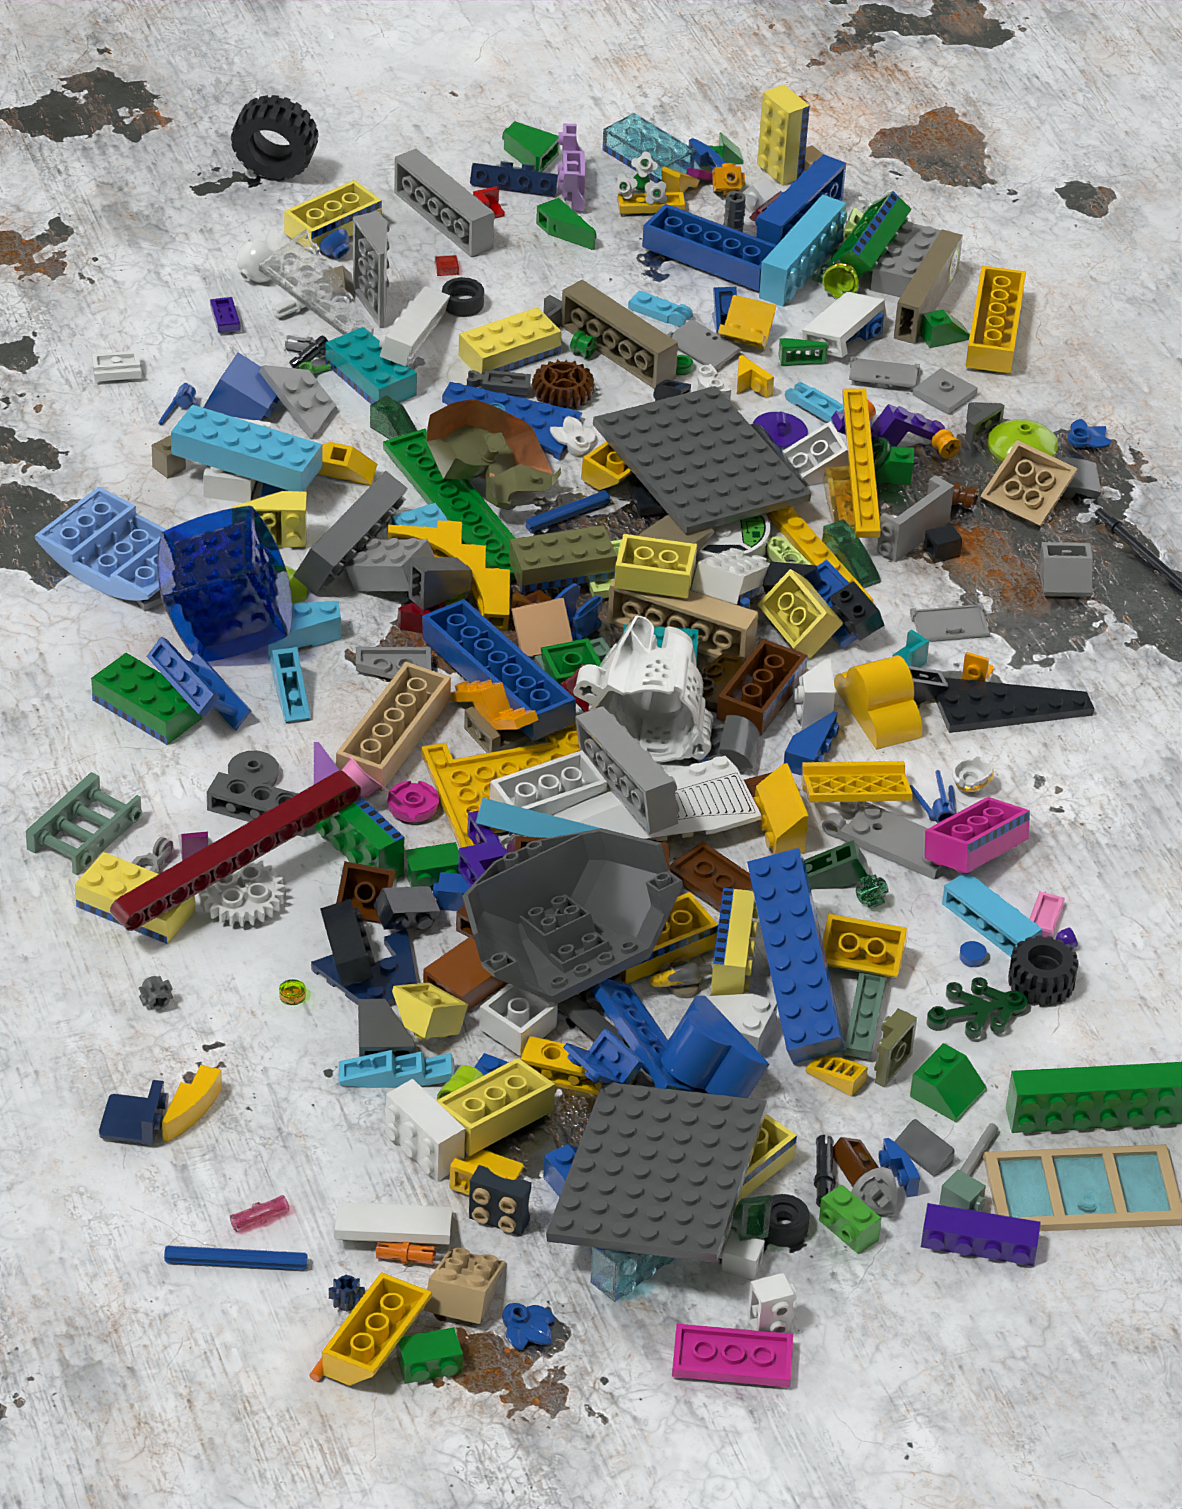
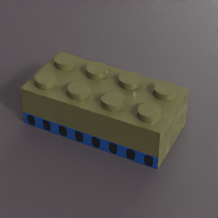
M604 525L510 539L509 563L521 593L570 586L574 583L583 584L615 578L617 554Z

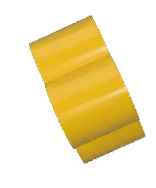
M897 655L853 666L847 672L839 673L835 676L834 687L876 750L922 738L921 716L913 700L914 684L907 663L901 656Z

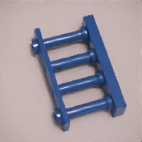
M160 637L146 656L199 715L205 717L211 708H214L233 729L238 730L252 711L199 653L196 652L191 660L188 661L167 639Z

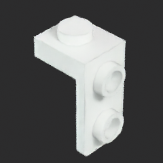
M766 176L761 177L742 192L746 196L745 204L750 213H753L777 193L776 188Z

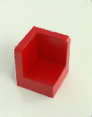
M497 187L473 191V195L494 212L495 219L505 216V211L499 204V189Z

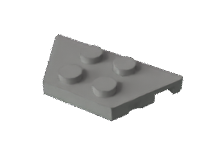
M262 366L259 373L308 437L312 439L336 404L310 370Z

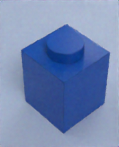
M440 872L439 883H434L433 895L437 899L439 909L458 911L464 905L462 895L470 887L461 874Z

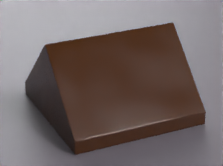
M344 861L336 903L351 899L353 908H359L362 919L380 922L374 903L383 888H395L397 886V871Z

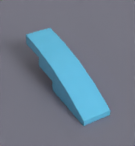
M392 1050L339 1061V1084L341 1086L397 1088L411 1079L420 1086L448 1082L455 1073L454 1058L451 1053L430 1058H424L422 1052L395 1057Z

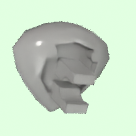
M885 1167L872 1169L856 1181L851 1192L876 1214H893L895 1212L897 1188L891 1169Z

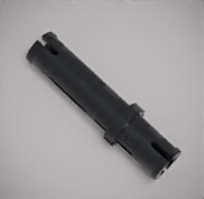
M820 1135L816 1138V1175L814 1177V1186L816 1188V1204L818 1207L821 1205V1198L833 1191L836 1184V1177L833 1175L834 1140L829 1135L827 1137V1144L825 1143V1135Z

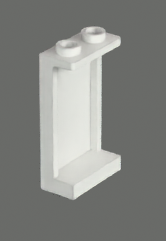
M846 292L802 329L803 340L827 342V354L843 358L847 354L846 341L878 313L884 315V320L887 319L885 299Z

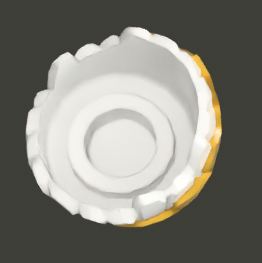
M976 756L973 760L964 759L955 764L952 776L960 790L967 793L983 790L993 779L994 769L991 762L985 763V761L980 760L979 756Z

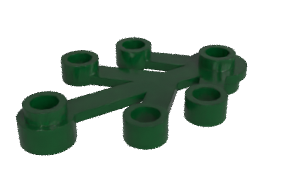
M976 977L972 980L971 991L975 995L990 997L994 999L993 1001H987L962 991L961 984L951 982L946 986V997L950 1000L966 1003L968 1006L948 1010L941 1006H935L928 1011L926 1024L934 1031H942L947 1028L948 1020L976 1015L974 1020L966 1023L965 1035L969 1038H978L981 1035L983 1025L991 1013L1002 1010L999 1015L991 1018L990 1029L995 1033H1003L1011 1016L1020 1015L1026 1009L1028 1001L1026 996L1018 991L1002 992L989 987L987 980L982 977Z

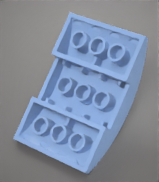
M97 487L35 535V540L74 577L102 593L125 600L140 601L149 599L211 550L210 544L174 525L167 530L136 513L135 505L101 487Z

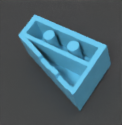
M339 601L264 605V629L268 659L270 660L272 650L297 647L298 650V648L311 645L313 648L340 640L341 615Z

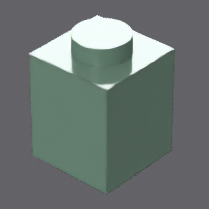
M958 1169L942 1185L939 1204L980 1212L986 1203L984 1198L986 1185Z

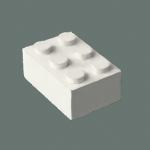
M413 1079L386 1094L385 1133L388 1138L400 1145L404 1153L408 1157H412L420 1165L424 1173L430 1174L437 1182L449 1176L450 1165L454 1158L464 1161L465 1128Z

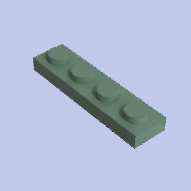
M864 972L859 973L845 1041L846 1051H844L843 1055L871 1059L886 976Z

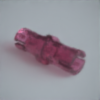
M284 1195L264 1203L256 1202L252 1204L251 1208L230 1215V1222L236 1232L257 1223L263 1225L267 1223L268 1219L289 1212V1204ZM269 1209V1211H267V1212H263V1213H261V1214H259V1215H256V1216L250 1218V1216H252V1215L258 1214V1213H260V1212H262V1211H265V1210Z

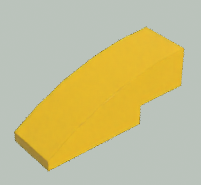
M200 1065L192 1084L180 1082L162 1121L163 1141L169 1142L184 1133L209 1110L222 1090V1069Z

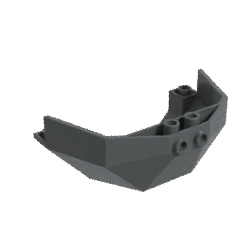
M600 828L532 841L526 847L515 852H509L503 858L493 862L462 897L482 967L499 980L554 1004H558L650 958L683 883L681 879L668 871L661 843Z

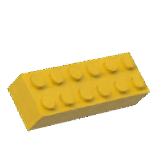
M982 265L968 343L967 368L1011 373L1026 271Z

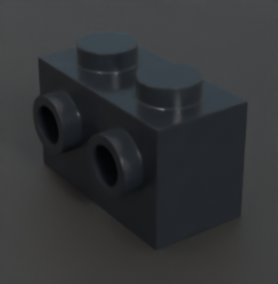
M854 581L829 596L832 603L830 608L843 621L846 631L850 635L854 634L859 641L885 626L880 610Z
M430 886L383 888L374 903L384 930L431 928L440 913Z

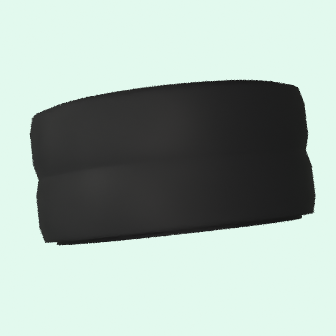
M776 1194L768 1197L763 1201L758 1212L757 1227L761 1237L768 1243L779 1247H790L800 1243L808 1233L809 1209L801 1199L793 1195ZM779 1217L789 1218L791 1222L788 1224H782L777 1222L776 1219Z

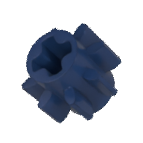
M344 1275L338 1279L334 1278L333 1287L329 1288V1299H333V1307H338L346 1312L353 1310L365 1294V1287H360V1278L356 1279L350 1275Z

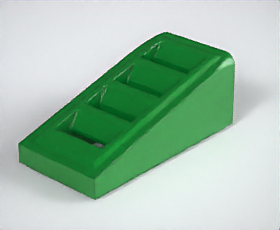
M780 338L778 352L781 366L826 364L828 344L827 342ZM815 350H819V356L815 355Z

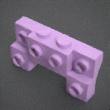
M563 123V132L558 133V145H562L563 150L562 163H558V189H562V197H567V201L571 202L572 210L585 211V151L581 149L577 142V124Z

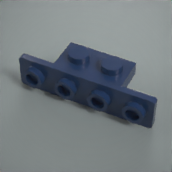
M501 161L497 165L472 163L471 185L497 187L499 189L549 196L556 195L558 175L540 172V170L535 169V165L522 164V167H515L513 162Z

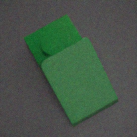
M719 133V146L707 145L718 153L726 163L743 164L740 148L723 133Z

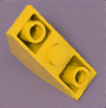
M328 442L322 444V468L317 474L371 486L378 465L353 446Z

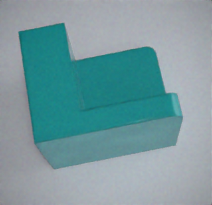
M910 630L907 633L906 646L894 653L892 657L898 655L905 660L908 666L922 667L927 663L929 640L914 630Z

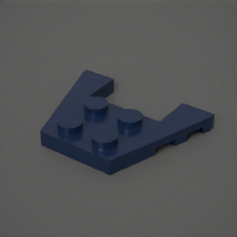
M406 929L384 936V945L392 956L375 962L376 966L371 967L373 978L367 979L362 983H353L342 987L333 954L311 961L312 972L316 975L319 973L323 975L328 984L332 987H339L345 992V996L356 1005H358V999H386L390 1006L396 1005L392 992L393 986L417 984Z

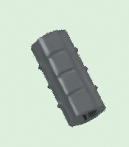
M731 191L726 195L723 223L724 226L743 232L746 207V196L742 192Z

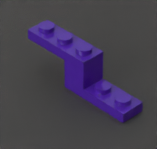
M890 404L885 407L873 424L870 422L871 440L879 437L886 438L891 447H897L908 432L932 441L933 436L938 431L945 429V426L938 420L932 421L919 413L914 414L901 406L896 407ZM835 411L831 417L837 432L846 435L844 414Z
M478 811L468 813L467 834L474 845L459 848L458 871L469 887L477 881L493 862L507 854V849L503 848L499 837L496 834L494 835L490 827L476 823Z

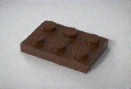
M703 841L670 864V872L682 880L684 887L719 911L721 909L723 888L753 891L750 873Z

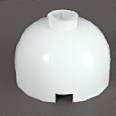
M250 238L242 244L236 255L237 267L240 270L239 274L246 281L251 280L260 283L269 281L282 268L281 262L279 260L275 262L272 258L275 255L274 252L265 244L256 239L250 242Z

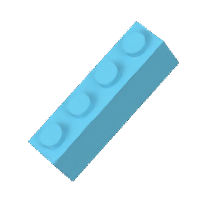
M963 873L944 885L942 905L1011 957L1014 947H1017V943L1020 941L1025 942V938H1036V936L1042 935V928L970 873Z

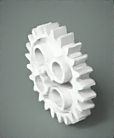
M263 860L257 864L253 861L198 893V898L200 899V905L204 906V912H210V918L213 919L219 916V923L227 919L230 926L235 921H239L240 926H244L245 921H249L251 925H254L255 919L265 922V915L273 917V910H280V904L284 903L285 885H283V877H279V871H272V865L264 867Z

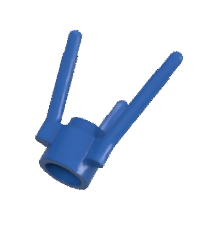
M183 383L179 387L176 396L159 420V425L164 423L177 404L182 408L198 405L199 400L195 398L196 390L192 385Z
M936 770L935 773L941 798L934 801L932 809L913 785H910L914 797L928 813L929 819L931 821L936 819V822L939 823L956 814L954 788L952 785H949L948 800L941 772Z

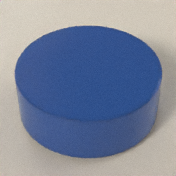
M968 941L961 945L959 958L967 966H980L986 960L987 950L979 942Z

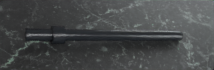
M1098 508L1095 511V515L1105 523V527L1111 533H1116L1182 591V578L1122 526L1120 520L1115 516L1111 517L1102 508Z

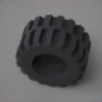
M1038 935L1036 938H1025V942L1020 941L1017 943V947H1014L1012 950L1008 974L1009 986H1012L1011 990L1024 994L1028 1000L1027 1003L1030 1004L1038 1003L1039 1006H1045V1004L1052 1006L1056 1005V1002H1064L1066 997L1069 998L1072 995V991L1075 988L1079 964L1075 951H1072V947L1069 944L1065 945L1064 941L1060 939L1055 940L1051 936L1046 938Z

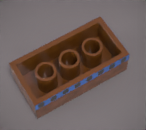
M762 639L719 694L716 719L725 722L727 715L744 717L757 727L760 736H762L793 695V689L798 687L799 677L806 673L808 655Z

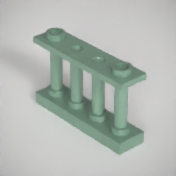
M91 772L26 830L27 850L37 853L43 846L48 845L72 858V873L77 875L84 868H87L100 853L133 823L139 821L142 816L141 797L136 795L125 804L101 792L100 777ZM98 801L117 811V813L109 819L87 807L92 802ZM82 816L102 827L93 834L71 821L75 817ZM64 830L85 842L79 848H75L54 836Z

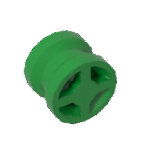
M580 330L573 335L570 342V351L574 353L580 352L585 358L591 357L597 347V338L592 335L586 336L585 332Z

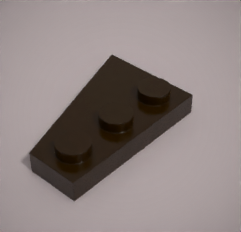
M722 653L703 669L704 673L701 675L703 680L702 697L705 699L706 709L717 710L719 694L746 661V657Z

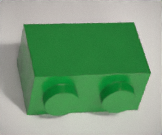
M456 842L404 850V870L410 887H433L434 883H439L440 872L460 874L458 871L459 850Z
M454 1327L405 1336L397 1343L396 1357L405 1384L462 1373L463 1353Z

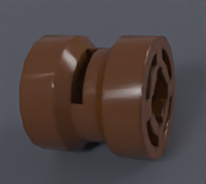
M955 482L952 505L957 507L961 503V506H964L965 509L973 511L977 503L979 488L973 486L965 488L962 483Z

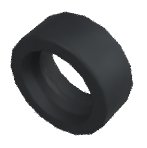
M458 277L447 281L442 286V293L450 295L446 308L448 313L456 316H471L480 312L484 307V287L477 280ZM469 295L472 296V298L459 299L453 296Z

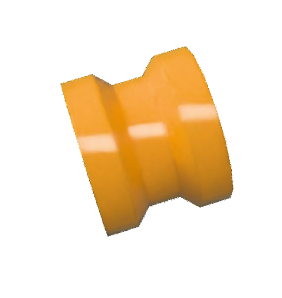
M948 429L938 431L932 438V446L939 451V454L944 459L954 457L961 448L960 441Z

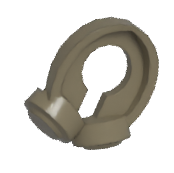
M679 957L673 963L665 962L660 969V973L691 962L685 957ZM699 983L688 987H666L677 997L691 998L698 992Z

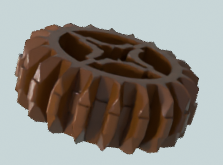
M557 359L554 363L548 361L547 365L541 364V367L536 369L532 378V391L537 401H542V403L570 409L574 407L578 409L579 405H586V401L591 400L595 384L593 374L590 373V369L584 368V364L577 365L576 361L568 362L567 359L565 361Z

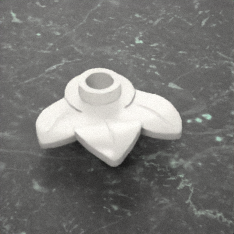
M570 416L564 419L563 427H550V432L555 440L567 445L568 451L575 456H581L589 450L590 444L595 440V433L592 428H583L578 419Z

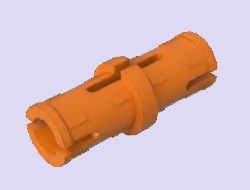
M377 1242L379 1246L376 1247V1259L398 1260L402 1264L416 1262L434 1265L435 1260H433L436 1259L435 1246L413 1245L410 1242Z

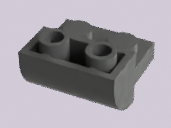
M727 715L725 724L712 726L710 737L711 750L705 757L712 760L715 757L726 756L737 767L738 771L752 769L760 736L757 727L744 717Z

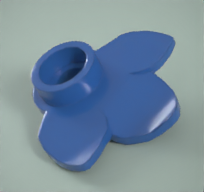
M1078 419L1070 425L1071 432L1068 434V442L1074 447L1090 446L1093 448H1104L1112 442L1105 437L1106 426H1088L1083 419Z
M510 1303L504 1308L502 1319L507 1328L506 1338L514 1348L521 1351L527 1344V1341L545 1346L551 1344L552 1334L549 1324L555 1320V1316L551 1311L539 1305L526 1307L520 1303Z

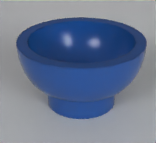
M345 229L334 231L321 242L319 249L326 255H333L336 259L343 257L350 250L347 231Z

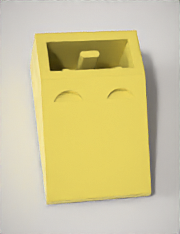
M281 491L232 506L233 546L252 547L262 543L264 547L306 548L307 492Z

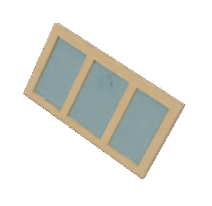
M1166 1144L984 1152L983 1159L995 1214L1040 1221V1231L1182 1225V1204Z

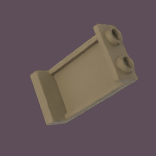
M474 707L465 710L464 729L486 753L514 749L533 741L520 728L495 730Z

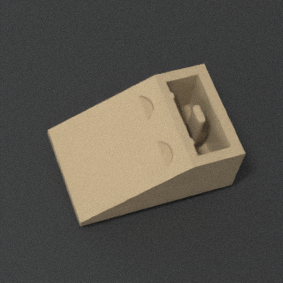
M450 1248L429 1278L427 1290L432 1292V1297L424 1306V1311L481 1324L489 1310L506 1261L498 1260L496 1256L490 1254H472L465 1248Z

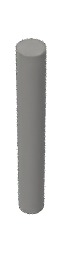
M990 1123L961 1167L960 1170L970 1176L998 1131L997 1125Z

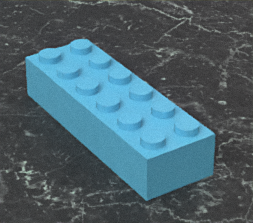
M822 195L762 261L760 299L783 307L789 299H793L797 290L804 286L805 281L814 275L819 265H823L827 256L832 254L835 247L844 240V224L847 220L845 202Z
M195 405L188 409L171 431L172 455L289 491L304 492L322 468V444Z

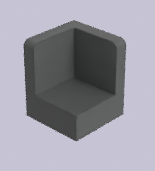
M549 295L544 298L543 313L559 328L561 326L562 301Z

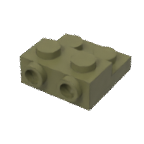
M899 1008L891 1017L887 1016L881 1026L883 1038L877 1046L879 1055L874 1067L876 1071L875 1083L884 1088L913 1053L917 1017Z

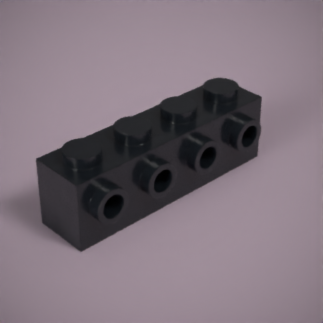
M351 899L320 908L342 987L353 983H362L367 979L373 978L371 967L376 966L359 908H353Z

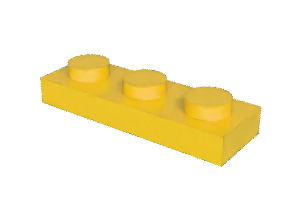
M665 192L667 196L666 202L648 204L645 200L647 197L646 193H632L630 199H625L623 195L618 194L619 214H654L665 204L685 211L683 192Z

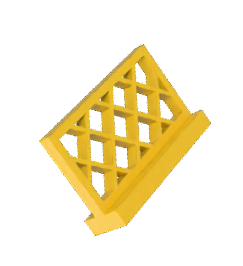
M904 761L802 763L801 787L802 790L806 791L809 802L912 801V791L905 774Z

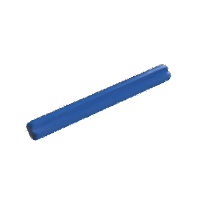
M167 1245L164 1250V1261L182 1264L305 1270L308 1265V1255L305 1252Z

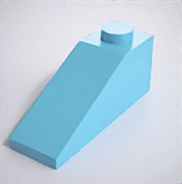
M297 647L272 650L270 665L285 723L310 719Z

